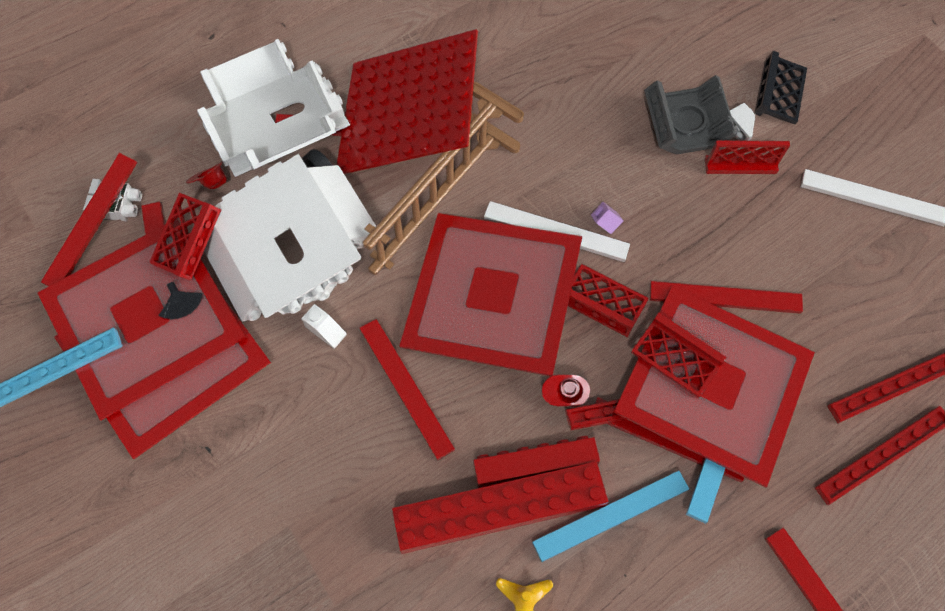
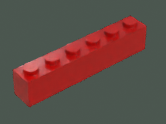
M581 436L576 438V441L569 442L568 439L557 441V444L554 445L543 443L533 449L521 447L517 449V452L500 451L496 456L489 457L488 454L477 456V459L473 460L477 487H487L596 461L599 464L600 457L595 437Z

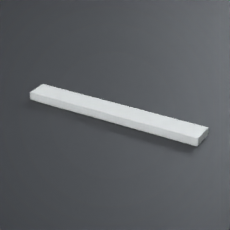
M807 169L803 172L800 186L802 188L945 226V207Z
M491 201L484 216L485 220L583 236L580 249L625 262L630 247L629 243Z

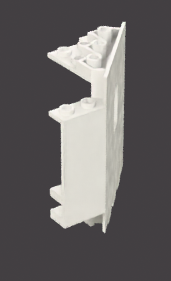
M279 39L209 70L200 71L216 105L206 110L204 107L197 110V114L201 117L203 126L207 134L210 135L211 141L225 167L229 165L235 177L350 126L341 106L343 105L342 99L339 94L332 93L333 87L329 79L326 80L325 76L321 77L323 72L320 66L312 60L303 68L293 71V68H295L290 58H287L285 54L287 52L283 42L280 43ZM294 103H302L305 106L302 112L278 123H275L270 115Z
M297 154L283 164L280 161L268 168L269 172L259 178L257 175L244 183L246 187L238 192L235 190L222 197V202L215 205V207L222 210L204 252L242 322L257 320L261 313L265 318L270 317L276 312L281 314L297 313L301 310L303 303L308 304L312 301L327 299L337 283L342 284L349 279L353 271L351 265L361 259L357 249L365 248L363 240L370 234L364 228L369 223L374 227L376 225L338 165L307 168L300 155ZM290 228L304 252L303 259L297 264L287 262L274 239Z

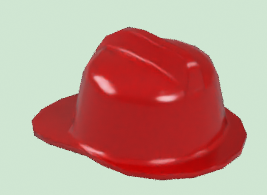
M223 161L195 174L186 183L199 181L208 189L219 188L227 182V177L221 167Z
M553 375L546 379L541 391L543 398L550 405L574 407L586 402L589 398L590 387L581 376Z

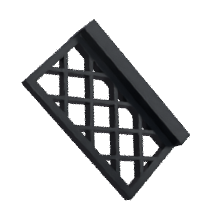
M772 51L764 63L754 114L761 116L765 113L796 124L800 113L807 67L780 58L779 52ZM778 64L783 65L786 70L781 71ZM793 70L801 72V76L797 77ZM789 73L792 80L788 81L784 74ZM778 76L783 81V83L780 85L776 81V77ZM795 82L798 90H794L791 83ZM786 86L790 93L785 94L782 87ZM777 90L781 97L776 98L773 91ZM793 96L796 103L792 104L788 97ZM784 100L787 107L783 108L779 101ZM774 103L778 111L770 109V105ZM790 109L793 113V117L788 116L786 110Z

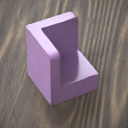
M604 202L591 214L594 221L610 234L623 222L620 215Z

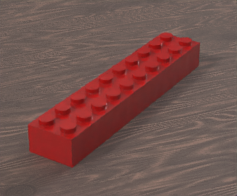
M596 461L392 508L400 552L405 554L602 508L608 504V498Z

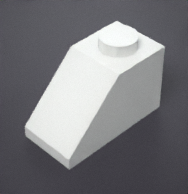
M743 103L730 110L737 132L736 138L739 141H750L753 135L755 114L751 108Z
M315 304L301 318L307 329L334 349L347 335L330 315Z

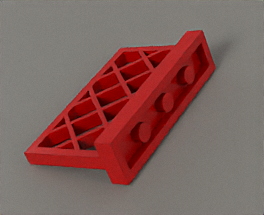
M716 141L710 155L705 157L706 174H777L779 171L778 165L790 147V141Z
M179 192L149 263L176 276L192 280L222 209ZM186 199L189 207L182 210L181 205L183 200ZM202 205L199 215L196 216L195 208ZM190 212L192 219L185 222L184 214ZM179 218L181 224L174 227L175 219ZM194 223L193 229L189 233L187 226ZM183 229L184 237L178 239L176 232ZM172 235L173 242L167 245L166 240L168 236ZM186 241L185 248L181 251L179 244ZM175 247L177 254L170 257L168 250ZM164 253L166 260L158 263L160 254ZM178 259L179 262L174 270L172 262Z
M581 264L574 275L572 287L580 285L583 292L578 293L571 289L568 307L628 338L649 298ZM583 271L589 274L591 279L582 280L580 274ZM602 281L606 283L607 288L599 289L597 282ZM593 283L595 290L587 291L584 284ZM620 290L624 296L616 298L614 291ZM610 292L612 299L604 300L601 293ZM597 294L600 301L595 302L591 300L589 295ZM636 298L640 300L642 304L638 306H633L631 299ZM626 300L629 307L621 309L618 302ZM614 303L617 310L607 308L606 304ZM631 312L633 320L624 317L623 313Z
M661 313L657 314L631 351L632 354L697 398L701 396L727 358ZM653 328L661 332L662 339H651L650 332ZM667 341H675L678 344L679 350L668 351ZM663 342L665 352L654 353L653 343ZM649 344L651 354L644 355L638 349L641 345ZM680 353L682 363L671 365L669 355ZM683 353H693L696 361L685 363ZM666 355L668 365H658L656 357ZM708 363L714 369L711 373L702 374L700 364ZM697 365L699 375L688 376L686 366ZM683 367L685 377H676L672 368ZM700 378L701 388L699 391L691 387L690 379Z

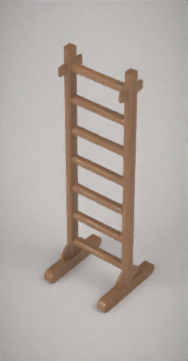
M474 81L473 96L479 99L477 102L479 113L477 115L471 114L469 146L463 148V161L454 170V156L460 149L443 152L376 227L369 223L364 228L370 234L363 240V246L368 250L376 246V251L374 250L370 254V257L375 259L368 267L370 273L376 275L383 267L390 270L394 266V263L390 261L391 257L486 150L497 149L501 145L512 153L520 151V143L487 122V119L500 118L503 114L515 123H521L524 119V112ZM478 130L479 132L476 134L478 144L470 152V139ZM446 166V180L437 189L436 176ZM429 185L430 198L419 210L418 196ZM412 205L413 217L402 229L400 217ZM394 224L395 238L384 249L383 243L386 245L390 240V237L385 233Z

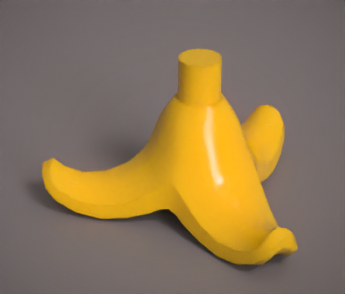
M498 578L496 586L514 604L515 611H533L535 604L552 589L553 583L551 580H544L522 586Z

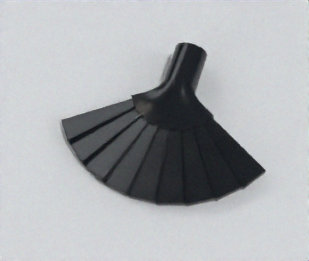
M174 282L168 283L167 287L171 295L158 316L165 319H179L191 314L200 304L203 293L178 291Z

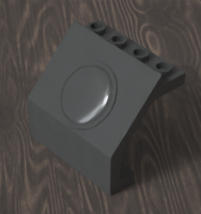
M716 75L701 86L693 89L665 93L662 82L657 80L644 90L658 145L663 150L677 155L712 149L716 141H729L737 135L720 77Z

